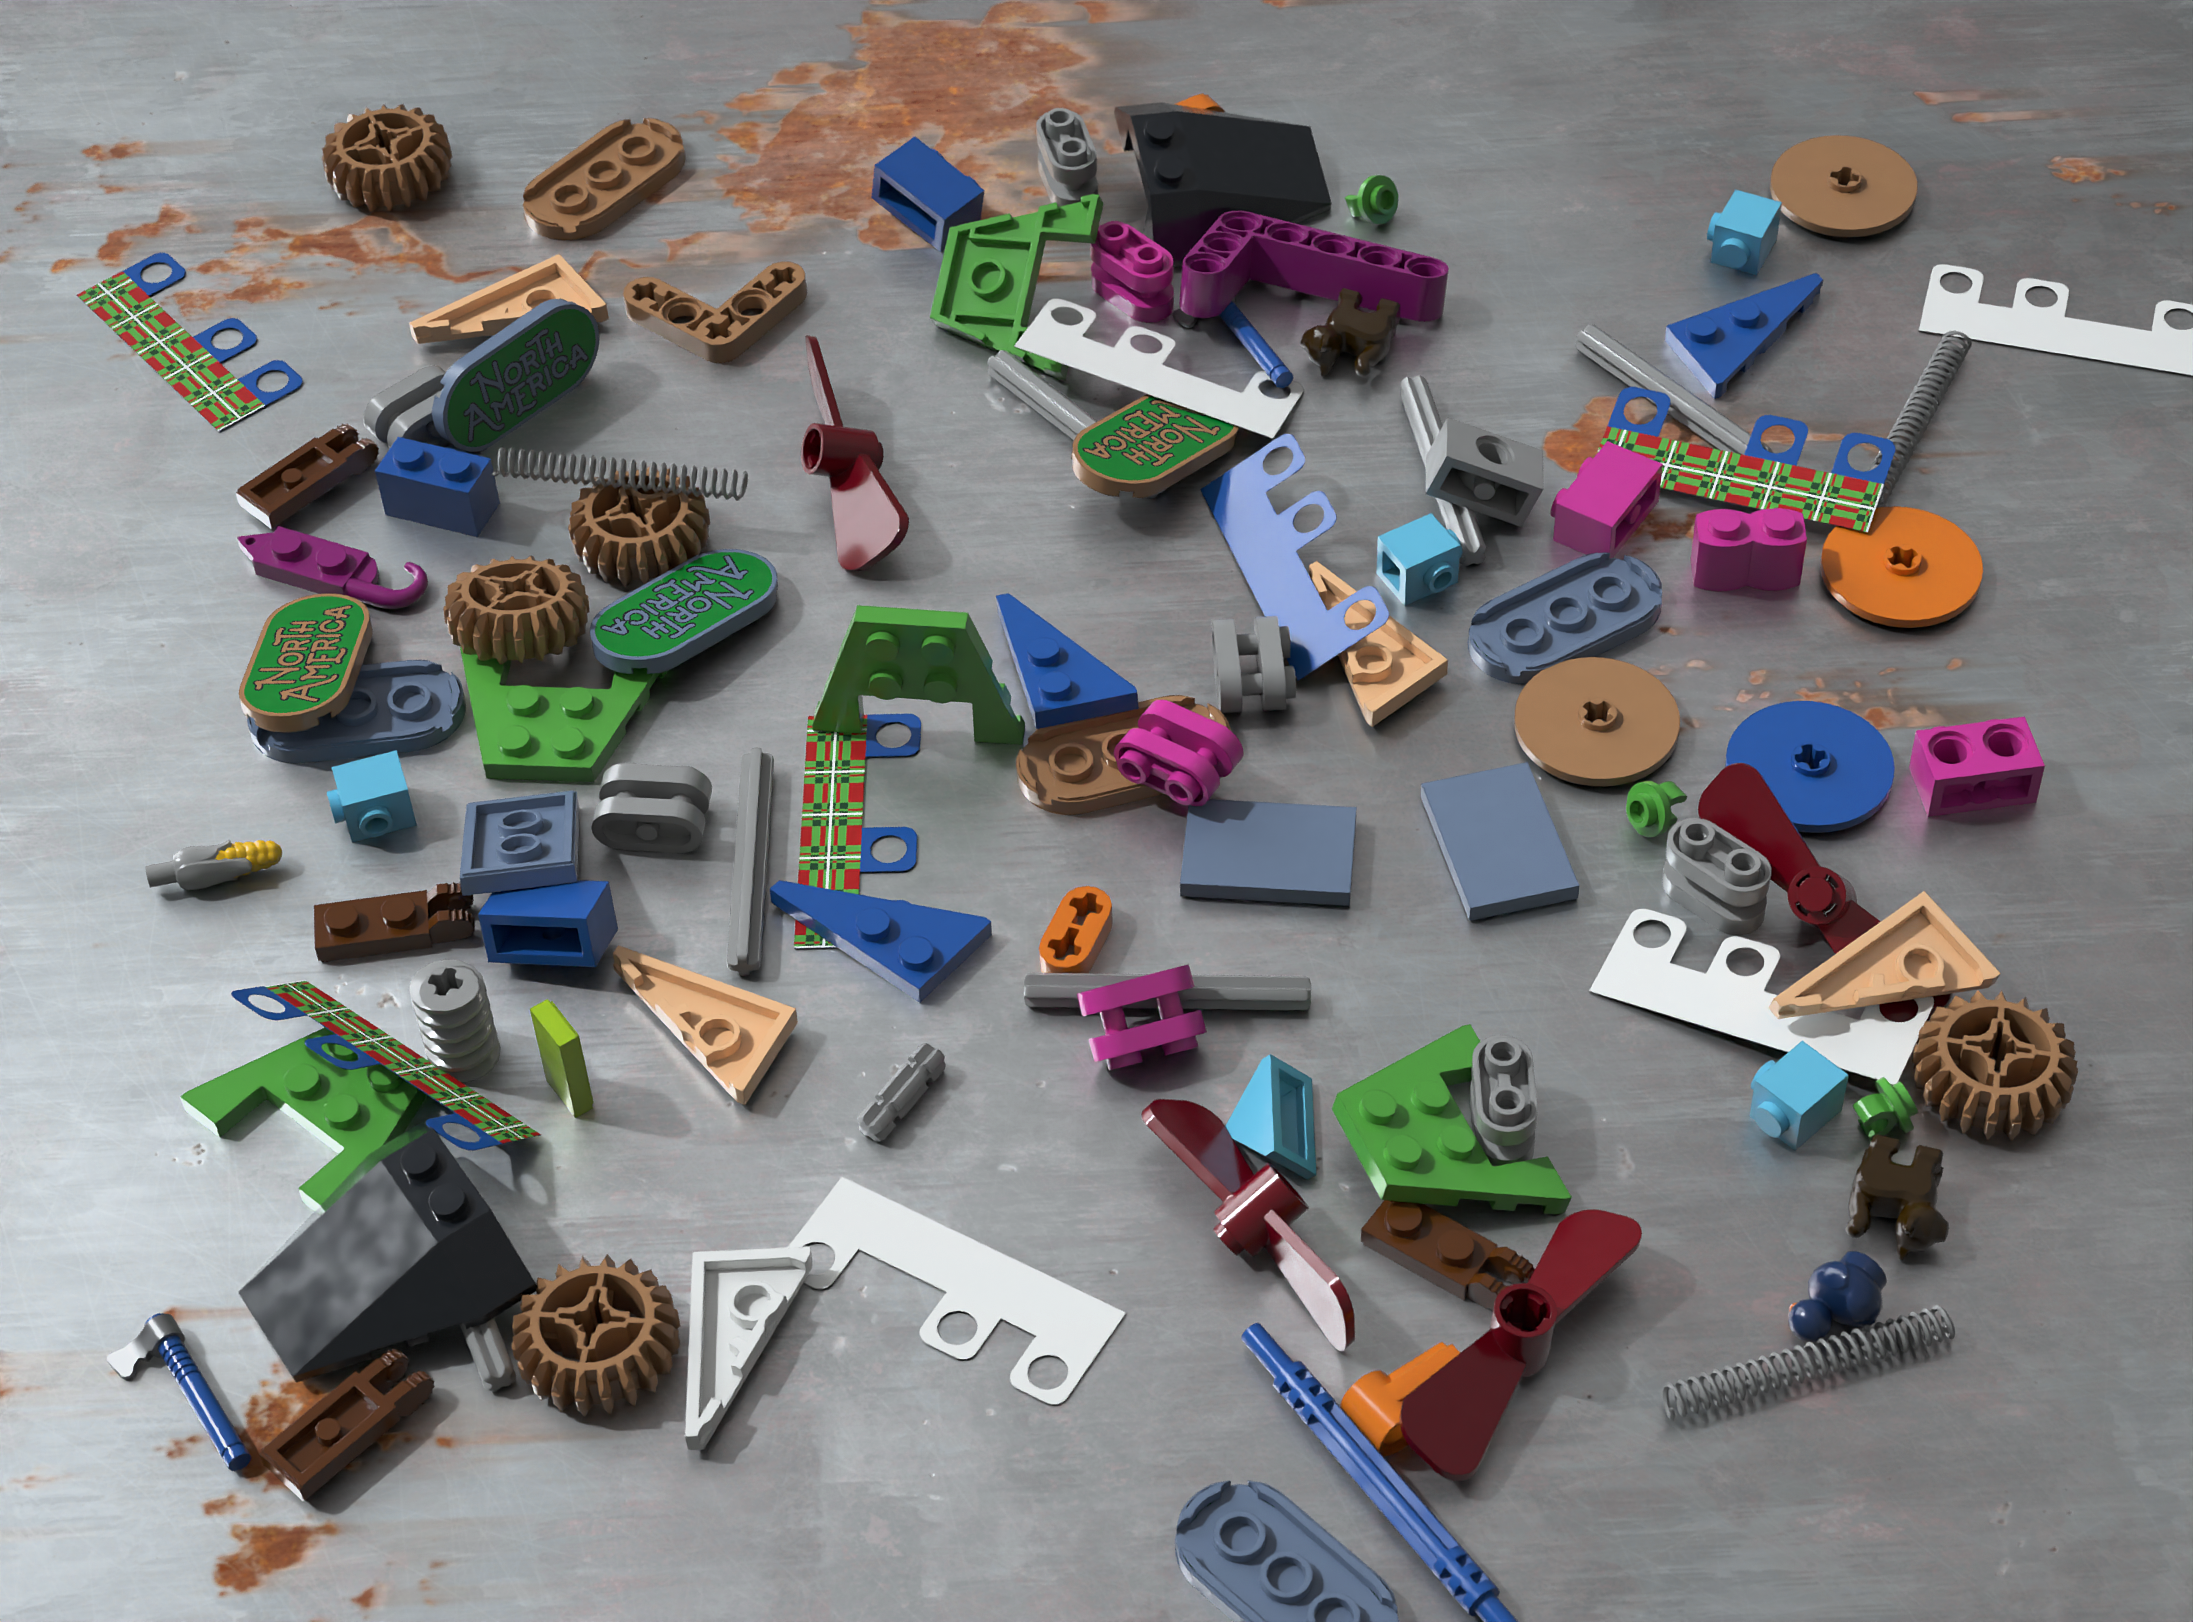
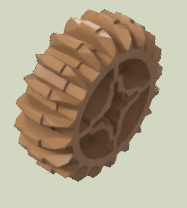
M383 104L381 109L371 111L365 107L364 114L359 116L349 114L347 123L334 124V133L325 136L326 145L322 148V162L326 180L330 183L331 190L337 192L339 199L344 201L350 200L354 208L367 204L371 212L379 206H386L389 211L395 205L400 204L409 208L410 202L415 199L427 201V192L440 191V182L449 179L448 171L452 166V152L447 133L444 132L443 125L436 122L434 115H424L421 108L407 111L404 104H400L395 109H388Z
M649 468L646 471L644 480L646 486L649 484ZM670 468L667 469L665 479L666 488H668L670 483ZM636 469V475L634 479L635 485H637L639 482L638 469ZM658 469L655 478L656 487H658L660 482ZM617 470L614 476L615 483L619 480V471ZM629 471L625 474V484L629 481ZM676 476L675 487L678 489L680 477ZM687 476L685 482L686 490H688L690 486L689 476ZM600 483L598 486L593 485L592 488L580 489V498L571 503L572 510L568 530L574 553L578 556L579 562H584L589 574L600 573L605 583L618 577L624 587L628 586L632 580H641L643 584H646L649 579L657 578L683 562L699 555L701 549L707 547L710 516L702 494L696 497L691 492L686 496L681 491L678 495H675L672 490L665 494L662 489L655 493L652 488L645 492L642 487L635 491L632 486L624 489L622 485L614 488L611 484L608 487H604Z
M511 556L509 560L505 561L491 559L490 564L485 566L473 565L471 572L458 574L457 580L448 585V595L445 596L446 606L443 607L445 624L448 625V633L451 635L452 643L460 646L463 654H477L481 661L495 658L499 664H503L507 660H518L522 664L525 659L531 658L543 661L546 654H562L563 647L576 645L577 638L586 633L587 613L590 612L589 598L585 593V585L582 584L580 575L571 572L568 565H555L553 559L536 561L534 556H530L527 559H515Z
M1977 990L1974 996L1971 997L1970 1003L1955 995L1948 1008L1937 1006L1935 1012L1931 1015L1930 1021L1924 1022V1026L1919 1030L1918 1045L1914 1047L1912 1056L1913 1069H1915L1914 1079L1916 1088L1924 1090L1925 1106H1940L1941 1122L1954 1118L1960 1120L1963 1134L1972 1127L1983 1129L1987 1141L1995 1131H2003L2013 1141L2016 1135L2019 1134L2020 1128L2035 1136L2038 1129L2042 1127L2043 1122L2053 1124L2060 1115L2061 1109H2065L2066 1104L2070 1102L2074 1090L2072 1085H2075L2078 1075L2077 1061L2074 1060L2076 1054L2074 1042L2065 1039L2064 1023H2049L2048 1008L2035 1012L2029 1010L2026 997L2017 1004L2006 1001L2003 991L1994 1000H1987Z
M608 1254L599 1266H591L582 1256L578 1269L568 1271L558 1264L555 1273L557 1279L550 1281L537 1277V1295H522V1303L520 1304L522 1313L513 1316L512 1329L514 1336L512 1337L513 1342L511 1346L514 1358L518 1360L520 1376L525 1380L526 1384H532L534 1393L539 1396L540 1400L552 1397L554 1405L558 1407L560 1412L573 1402H576L578 1411L584 1417L593 1404H602L603 1409L611 1415L615 1405L614 1401L624 1398L625 1401L635 1407L638 1389L641 1388L656 1393L657 1375L671 1374V1367L673 1365L671 1356L679 1353L680 1339L678 1328L680 1327L678 1310L674 1309L670 1291L667 1290L666 1285L659 1286L658 1279L651 1269L639 1273L638 1266L634 1264L632 1259L616 1268L614 1260ZM553 1351L562 1352L563 1357L577 1359V1360L580 1361V1362H575V1361H571V1360L565 1359V1358H563V1357L557 1355V1354H556L555 1352H553Z

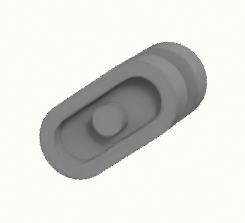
M1056 108L1043 114L1036 124L1037 143L1040 148L1038 152L1039 174L1051 203L1057 202L1060 207L1081 202V196L1098 194V181L1095 176L1097 173V152L1083 118L1079 114L1065 108Z
M435 365L426 366L374 396L369 401L364 412L363 421L365 428L381 442L388 443L389 448H391L397 437L440 447H446L451 444L438 434L432 417L434 397L436 395L440 398L441 391L444 388V385L440 382L446 372Z
M1277 616L1255 617L1254 633L1236 634L1234 618L1212 620V653L1219 710L1223 714L1241 713L1242 696L1261 695L1263 711L1285 710L1286 699L1296 698L1294 666H1284L1283 661L1284 658H1290L1291 654L1289 627L1279 626ZM1256 655L1258 673L1241 674L1239 656Z
M636 763L613 765L603 775L599 792L601 801L595 809L591 826L592 833L600 843L618 850L687 853L693 851L702 842L705 827L704 814L709 808L712 783L705 774L690 766Z
M1688 818L1674 824L1669 830L1667 837V859L1664 863L1662 886L1665 893L1672 900L1721 932L1730 935H1746L1756 931L1762 925L1765 917L1766 895L1771 878V866L1768 860L1761 853L1708 820Z
M1508 1035L1488 1037L1475 1047L1472 1057V1081L1470 1086L1472 1132L1492 1166L1531 1160L1534 1154L1538 1111L1532 1053L1524 1042Z

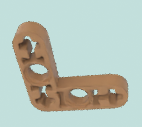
M777 262L766 267L717 309L653 277L635 279L629 282L623 291L626 314L632 322L712 363H726L738 358L802 304L807 297L805 272L801 266L793 262ZM751 308L764 310L763 313L754 316L741 314L744 310ZM681 316L695 318L693 321L684 324L671 322L673 319Z

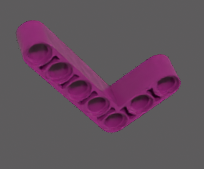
M1230 211L1222 214L1184 257L1179 307L1185 314L1193 317L1211 318L1218 316L1225 310L1248 280L1251 279L1338 301L1339 293L1343 288L1360 292L1363 297L1360 305L1362 308L1376 311L1379 301L1383 298L1400 304V317L1414 321L1430 322L1438 320L1443 315L1449 268L1442 260L1251 212Z

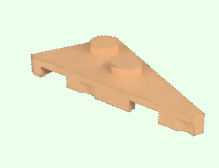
M558 254L409 322L412 338L417 344L490 336L497 334L539 304L550 299H564L568 302H574L588 309L596 322L608 320L609 316L606 303L568 262Z
M1318 561L1309 566V576L1327 610H1330L1357 592ZM1361 600L1351 605L1345 614L1346 626L1350 629L1358 630L1369 625L1376 614L1375 605L1369 600ZM1389 616L1383 626L1338 655L1366 723L1371 727L1447 675L1448 659L1391 616Z
M1923 891L1773 998L1768 1009L1777 1019L1985 989L1992 986L2001 973L1931 897Z
M618 945L613 952V967L616 973L738 1103L746 1105L797 1025L796 1008Z

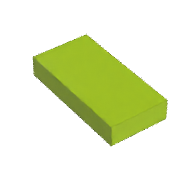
M546 999L530 1008L545 1078L572 1115L577 1118L593 1109L592 1104H594L580 1037L556 1005Z

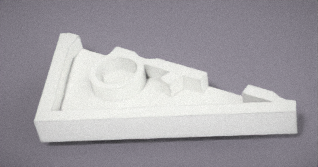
M810 1246L692 1253L685 1429L688 1450L705 1448L812 1269Z

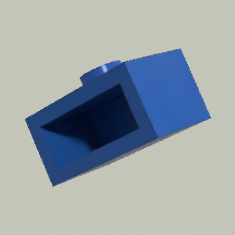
M914 136L874 165L871 198L938 251L942 252L946 247L950 227L981 220L985 190L973 178L965 176L947 162L938 151L929 148Z
M397 437L375 470L384 512L387 516L479 537L500 504L495 476L492 474L494 471L491 458Z
M577 880L575 883L492 892L478 914L486 954L490 963L596 967L618 931L609 881Z

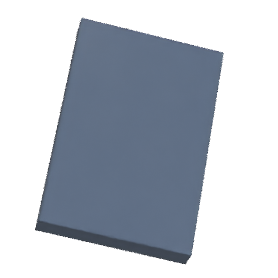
M1528 762L1421 783L1422 802L1469 921L1578 898L1579 883Z
M572 790L466 804L460 868L462 895L577 882L579 838L577 791L574 792Z
M1209 799L1202 806L1189 805L1180 878V896L1350 906L1357 807Z

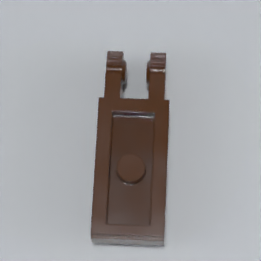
M342 423L341 426H337L336 429L330 430L320 438H313L238 488L236 495L239 505L273 529L347 479L351 474L360 475L366 471L367 467H371L373 463L375 464V460L378 459L377 456L380 454L378 452L380 448L368 438H362L359 441L357 430L347 423L345 425Z
M453 882V884H436L429 892L423 890L314 905V939L318 961L328 962L432 948V944L452 942L455 939H467L468 936H472V932H475V917L472 916V913L469 914L466 909H471V905H473V895L463 896L460 882Z
M1384 1200L1361 1229V1242L1363 1245L1463 1301L1468 1298L1486 1309H1491L1492 1312L1497 1295L1508 1286H1505L1503 1282H1498L1496 1278L1487 1274V1271L1506 1282L1518 1284L1528 1283L1535 1270L1533 1264L1528 1259H1525L1523 1255H1518L1516 1251L1508 1247H1498V1244L1423 1203Z
M393 1348L391 1351L388 1350L387 1353L382 1354L381 1358H377L360 1373L355 1371L263 1447L259 1453L262 1463L304 1502L401 1420L400 1417L410 1416L419 1408V1405L424 1404L426 1399H429L430 1394L433 1393L432 1390L435 1387L433 1384L435 1382L424 1371L421 1372L419 1370L417 1373L413 1372L405 1381L402 1380L384 1396L383 1394L392 1388L395 1382H399V1379L404 1377L403 1375L409 1366V1359L399 1349Z

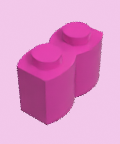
M1772 508L1759 510L1751 514L1730 509L1709 510L1697 514L1690 559L1694 587L1708 591H1732L1749 586L1760 590L1779 591L1799 586L1807 543L1803 513L1790 509Z

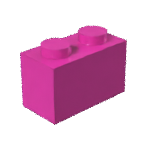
M1607 441L1594 458L1588 457L1585 459L1579 469L1577 479L1568 489L1562 488L1557 493L1551 507V516L1555 518L1553 541L1585 555L1591 553H1610V558H1614L1659 502L1663 464Z

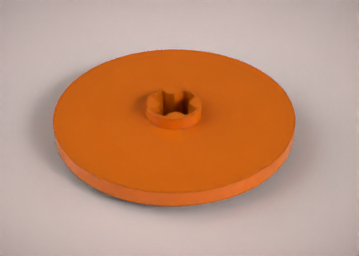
M1893 506L1876 508L1868 532L1836 526L1830 532L1823 545L1821 574L1826 587L1833 597L1854 614L1887 626L1914 628L1945 622L1969 607L1981 586L1983 563L1975 543L1954 523L1928 511Z

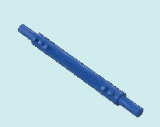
M1260 1323L1249 1326L1243 1332L1241 1340L1275 1378L1273 1387L1470 1616L1478 1615L1483 1622H1518L1497 1598L1500 1592L1498 1587L1301 1361L1293 1362Z

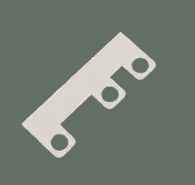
M1945 264L1937 265L1932 269L1919 331L1942 335L1949 331H1960L1973 340L2193 376V328L2188 330L2174 329L2164 320L2166 312L2172 309H2185L2193 313V304L2169 300L2158 302L2155 307L2152 331L2065 317L2069 289L2062 283L2032 278L2021 279L2017 283L2013 308L1979 303L1984 279L1980 271ZM1947 273H1961L1971 279L1972 287L1964 293H1951L1942 288L1940 279ZM2043 286L2052 289L2057 294L2058 300L2050 307H2037L2027 301L2025 294L2032 287ZM1951 335V336H1954V337L1964 338V337H1962V336H1960V335Z
M1063 299L1049 300L1014 345L1016 348L1272 439L1304 391L1300 383L1292 380L1291 384L1288 385L1291 394L1284 399H1274L1265 396L1259 390L1261 382L1271 380L1265 371L1255 373L1243 393L1164 366L1162 364L1175 347V341L1168 336L1138 326L1129 327L1114 348L1085 338L1083 335L1096 319V313L1089 308ZM1068 307L1080 312L1083 316V321L1077 325H1064L1055 321L1051 313L1056 308ZM1148 335L1159 340L1162 344V349L1157 353H1143L1134 349L1130 341L1135 336Z
M1638 909L1630 914L1589 990L1599 995L1785 1052H1789L1801 1041H1804L1840 1069L1876 1080L1885 1077L1892 1085L1898 1083L1919 1038V1030L1924 1026V1022L1927 1021L1934 1006L1932 996L1914 999L1918 1005V1012L1913 1019L1906 1022H1893L1886 1019L1880 1012V1004L1866 1006L1860 1020L1835 1012L1777 1019L1768 1008L1773 998L1778 995L1764 991L1780 959V953L1775 947L1747 938L1732 936L1722 942L1706 974L1670 963L1686 933V924L1679 918L1649 909ZM1656 920L1669 927L1671 937L1661 947L1647 948L1638 944L1634 939L1633 933L1635 928L1644 921ZM1751 948L1763 956L1764 966L1761 971L1754 975L1740 976L1729 970L1726 964L1727 957L1736 949Z
M843 1176L788 1246L803 1247L809 1243L820 1242L827 1244L833 1249L835 1253L833 1266L822 1274H808L804 1281V1284L815 1289H825L831 1286L856 1252L860 1250L945 1291L946 1293L920 1328V1338L924 1343L956 1359L965 1360L973 1357L1000 1319L1035 1335L1036 1337L1011 1371L1010 1381L1015 1388L1051 1405L1060 1404L1069 1397L1126 1314V1312ZM956 1311L970 1314L977 1323L975 1336L967 1343L953 1345L943 1341L937 1331L939 1321L948 1313ZM1047 1355L1060 1358L1068 1368V1376L1065 1382L1057 1388L1048 1390L1034 1386L1028 1378L1030 1364L1035 1359Z

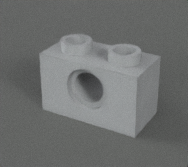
M1448 417L1426 455L1425 494L1520 527L1524 524L1544 489L1543 450Z

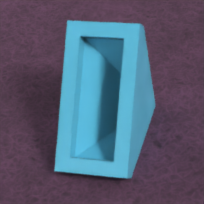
M1270 1054L1261 1060L1225 1127L1232 1139L1309 1180L1316 1175L1312 1078Z

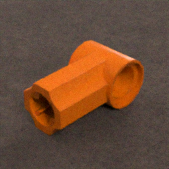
M1440 1342L1389 1375L1381 1370L1372 1371L1358 1379L1347 1390L1342 1398L1341 1408L1383 1456L1393 1455L1408 1446L1400 1427V1412L1404 1398L1460 1354V1352L1453 1344L1445 1345L1443 1342Z

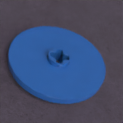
M1815 701L1779 703L1750 715L1732 734L1728 743L1725 767L1734 763H1745L1757 769L1796 829L1800 832L1810 833L1843 830L1870 818L1887 800L1891 792L1895 770L1891 749L1884 737L1873 725L1859 715L1842 707Z

